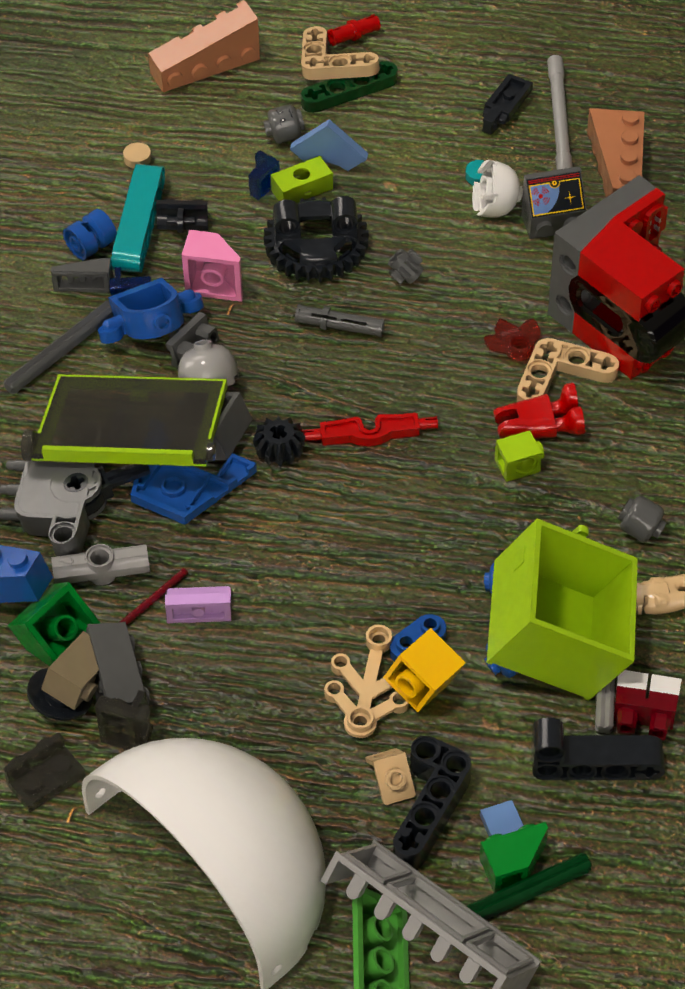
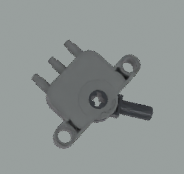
M86 424L77 430L72 446L107 447L100 426L97 424ZM34 450L26 460H8L6 463L8 470L23 473L19 484L9 483L8 485H0L1 494L16 496L14 508L0 509V519L20 521L23 531L27 534L49 537L56 557L82 553L90 526L89 520L97 517L104 510L107 499L114 497L112 489L149 475V465L127 464L105 473L106 463L32 461L31 458L34 456Z

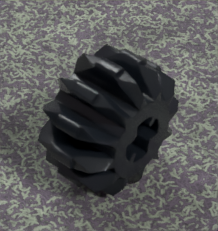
M279 415L274 421L266 418L264 425H257L256 434H254L253 446L258 458L265 459L268 466L276 462L280 468L283 462L293 465L295 458H301L305 445V436L300 423L293 424L291 417L281 420Z

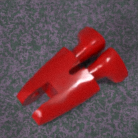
M573 382L566 383L563 386L560 398L556 401L550 402L548 394L508 404L493 411L495 422L500 424L497 428L500 439L529 430L534 439L557 437V432H567L573 435L585 434L583 411L578 406L577 391Z

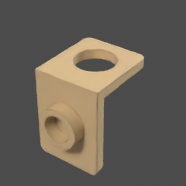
M394 748L365 757L366 762L374 767L383 804L389 805L415 797L416 793L404 751Z

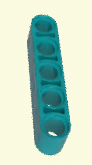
M136 164L134 167L112 250L111 261L113 270L139 273L143 271L157 216L156 201L161 200L164 189V166Z

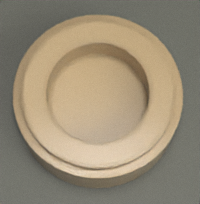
M140 142L127 145L123 150L124 163L133 169L136 164L149 165L151 162L149 146Z

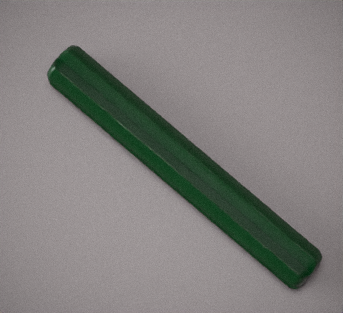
M579 853L466 906L487 920L590 872L592 863L586 853Z

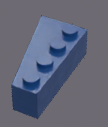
M0 545V603L38 602L53 578L42 554L38 551Z

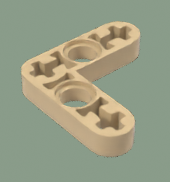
M314 26L307 28L303 32L301 67L302 75L305 79L325 80L370 77L379 72L380 65L377 54L372 52L327 54L328 39L325 28Z
M553 338L541 339L535 345L518 385L517 402L530 399L528 396L531 387L535 388V394L531 398L547 394L556 371L602 383L612 382L618 376L619 361L614 355ZM547 351H551L549 353L547 361L543 360L544 354H546ZM572 357H580L584 360V362L581 364L571 363L569 359ZM537 370L544 371L547 374V376L543 378H537L533 376L531 373Z

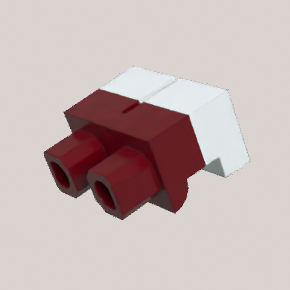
M624 670L618 675L616 684L614 721H616L617 732L626 735L635 734L636 724L649 726L648 735L665 740L669 729L673 730L682 679L652 674L648 699H646L648 673Z

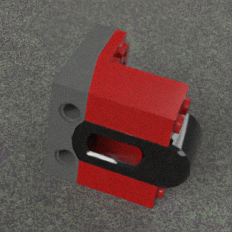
M640 175L554 233L548 315L591 349L614 355L619 361L618 370L631 380L640 373L647 372L652 364L659 359L669 356L674 347L685 339V295L681 292L685 269L664 254L662 248L658 246L661 231L666 227L668 207L664 205L665 193Z

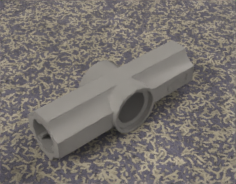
M96 544L88 548L86 553L51 557L55 584L91 581L96 585H107L114 581L115 577L150 572L146 544L111 549L105 544Z

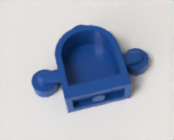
M159 278L110 296L108 299L113 317L106 319L102 326L98 328L100 341L104 344L114 343L121 340L125 334L134 339H152L169 334L183 324V313H194L203 309L202 295L195 293L191 289L177 293L163 278Z

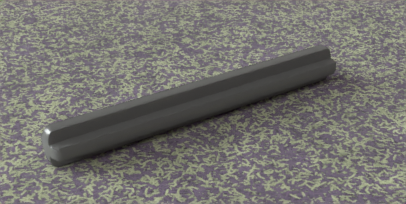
M109 300L104 301L3 381L4 388L9 393L16 394L101 327L106 319L112 318L113 313Z

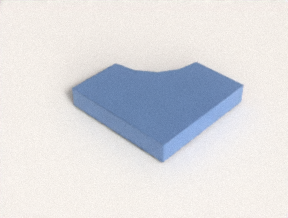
M330 119L292 142L290 150L304 162L321 156L325 163L340 166L346 171L366 161L368 157V152Z

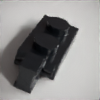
M508 74L485 103L482 115L484 117L482 132L492 135L498 129L499 123L505 125L507 121L509 122L532 92L533 82Z

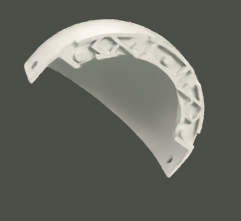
M170 738L151 741L130 748L111 758L87 775L82 781V795L85 811L88 815L122 791L161 823L199 865L225 900L244 931L255 955L261 989H269L299 962L308 949L307 945L321 920L325 903L326 885L320 880L326 871L321 840L306 806L297 793L278 773L256 757L227 744L198 738Z

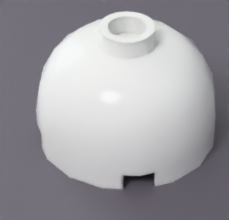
M494 160L484 161L477 172L482 174L480 182L474 181L473 209L474 211H480L477 213L478 216L497 218L508 214L515 207L516 203L520 202L523 188L520 186V180L515 170L510 166Z

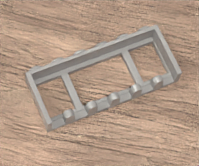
M373 840L371 845L344 853L336 851L320 880L326 885L353 876L346 889V894L350 899L361 897L368 884L379 890L383 894L374 909V915L378 920L390 917L397 904L411 914L402 930V936L405 940L411 941L418 938L425 925L440 935L430 953L433 961L440 962L445 960L453 946L468 956L459 973V978L463 983L474 981L483 967L498 978L492 989H526L541 963L539 958L376 840Z

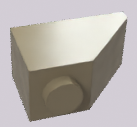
M83 631L50 665L41 690L73 710L83 700L88 702L98 688L95 680L99 668L88 633Z

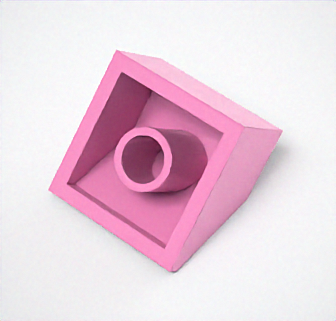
M189 230L182 252L185 290L191 289L195 293H200L202 297L242 302L241 258L218 233Z

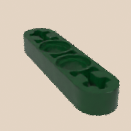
M384 61L379 62L380 70L374 76L329 79L308 86L301 91V106L307 112H319L392 87L398 80V68L394 63ZM362 80L367 81L368 83L365 85H358L355 82ZM333 89L344 90L342 93L331 92Z

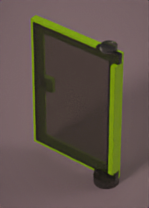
M58 374L38 433L36 430H25L23 432L21 440L22 458L24 461L206 467L208 461H215L216 443L213 442L228 387L227 379Z

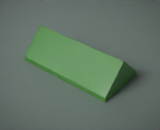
M366 888L361 897L352 899L354 989H410L408 941L402 936V930L407 923V911L397 904L390 917L378 920L374 915V909L382 895Z

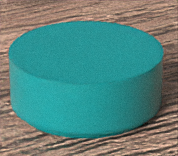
M474 160L467 164L465 178L469 184L474 185V181L480 182L482 174L477 172L484 160Z

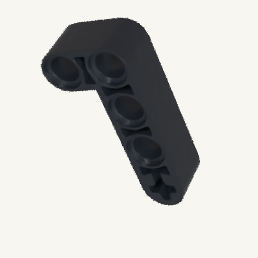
M551 717L538 719L533 724L531 739L533 776L537 779L655 780L665 774L663 743L659 737L651 735H564L563 722Z
M420 736L412 742L410 750L411 771L416 777L427 783L393 839V853L416 870H419L425 862L471 781L472 763L469 755L463 750L431 736ZM422 756H428V757H431V758H429V759H423V758H420V757H422ZM451 770H460L461 772L454 773ZM441 795V796H445L446 798H444V799H437V798H435V796ZM429 822L430 825L423 826L418 823ZM412 841L415 842V848L412 847Z

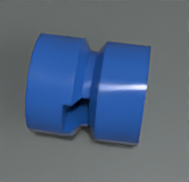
M98 208L85 215L82 221L78 220L63 230V237L69 250L82 261L97 253L99 248H104L114 242L117 235L112 220L104 211Z

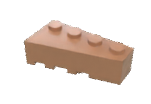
M245 0L237 3V8L231 12L226 13L223 11L215 15L216 20L204 27L199 24L192 28V31L186 37L180 38L178 36L148 53L150 74L163 93L260 60L258 18Z
M589 108L587 135L592 143V152L598 163L597 169L599 176L603 180V189L606 197L637 176H642L645 112Z

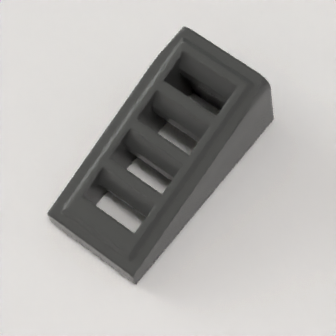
M99 258L51 267L54 291L111 292L113 283L111 258ZM62 276H67L68 280H62Z

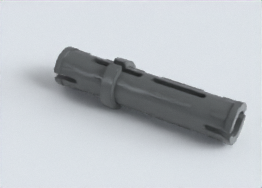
M298 304L295 314V322L317 325L323 330L334 328L381 338L385 325V319L333 311L331 307L324 306L322 309Z

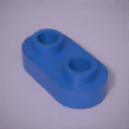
M426 614L416 619L392 638L390 644L391 659L395 662L398 656L408 648L402 645L413 644L428 630L426 627H434L433 630L445 641V621L434 614Z

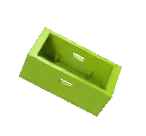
M321 156L270 174L271 191L278 201L287 199L298 203L301 198L306 200L333 189V172Z

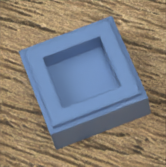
M512 800L480 810V818L488 836L494 834L504 835L517 831L520 827L524 826Z

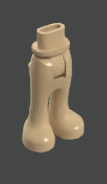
M685 574L669 577H651L648 581L637 583V616L642 615V609L645 614L652 615L666 614L685 609V591H683L685 590Z

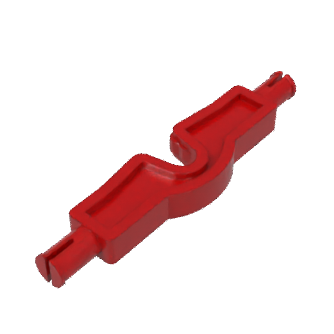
M417 413L379 414L375 418V428L372 430L364 428L359 417L320 422V428L302 429V432L305 436V442L321 440L323 446L353 443L358 446L369 447L381 445L390 439L417 437L420 435V430L438 429L437 416L418 418Z

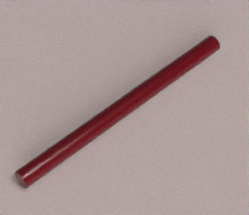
M182 568L120 622H126V625H129L162 597L169 588L175 586L188 575V571Z

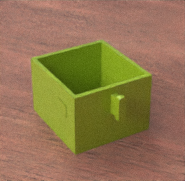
M537 518L494 560L486 663L491 665L494 663L580 695L589 701L634 662L638 558L586 538L589 528L585 525H578L571 532Z

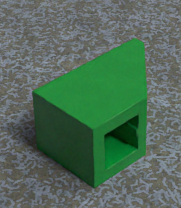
M546 822L537 825L526 824L517 831L504 835L494 834L485 841H481L479 859L494 893L531 876L547 843L548 826Z

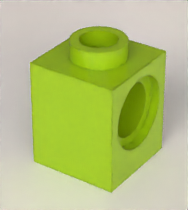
M530 430L496 440L495 461L506 482L540 472L541 459L544 458V449L541 442L534 439Z

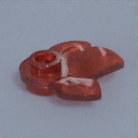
M500 318L495 327V335L485 336L484 342L490 350L496 353L506 354L515 361H525L530 359L535 348L534 344L540 339L541 331L533 318L525 321L520 327Z

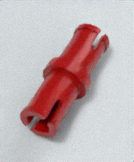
M375 14L357 21L355 19L349 20L346 25L327 30L328 41L332 46H336L348 40H359L362 35L380 30V20Z

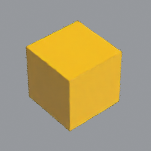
M430 628L398 656L383 678L419 712L450 684L466 662Z

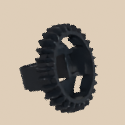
M340 196L332 201H327L326 197H323L321 200L311 197L310 200L306 201L301 198L299 203L287 199L280 200L274 205L273 220H268L267 228H264V245L266 255L270 258L271 264L276 265L277 270L280 272L285 270L287 277L295 274L297 281L301 277H306L308 283L311 278H317L319 283L322 278L326 277L332 281L334 275L342 278L344 271L352 273L353 266L358 267L360 265V260L365 259V254L368 250L369 230H367V223L362 222L361 214L357 215L356 202L349 196ZM307 220L331 221L332 238L301 239L300 222ZM352 242V252L348 249L339 257L338 261L336 252L346 243ZM282 246H288L299 253L300 263L288 253L284 256Z

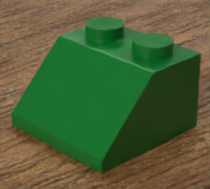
M69 582L51 584L44 591L38 602H32L7 626L28 652L50 666L83 631L86 632L88 624H100V621Z

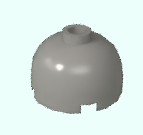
M211 340L195 342L193 344L194 347L183 354L178 365V378L227 379L228 386L235 383V378L239 379L237 363L232 353L222 345L212 344ZM197 380L193 384V386L197 387L214 386L210 382Z

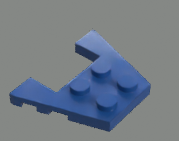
M154 420L150 423L149 436L145 441L143 449H169L174 442L163 433L166 425ZM232 453L217 475L195 466L149 465L150 474L134 480L130 494L131 502L186 525L254 475L257 471L256 463Z

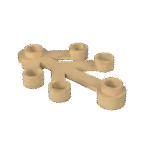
M373 625L366 632V646L370 652L363 679L350 664V658L346 654L338 653L331 658V671L337 676L344 677L359 696V700L356 706L344 693L343 684L337 680L326 683L324 696L328 702L336 703L345 714L344 728L349 735L355 738H365L372 735L376 730L378 720L392 712L404 713L409 708V703L397 691L393 692L388 700L371 708L373 699L393 688L384 678L377 681L383 653L390 649L392 642L391 630L384 625ZM339 662L346 664L343 667L336 666ZM336 689L340 692L337 694H332L329 691ZM403 700L404 703L395 704L394 701ZM363 722L365 725H356V723Z

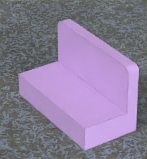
M229 586L169 588L167 594H165L167 624L231 621V588Z

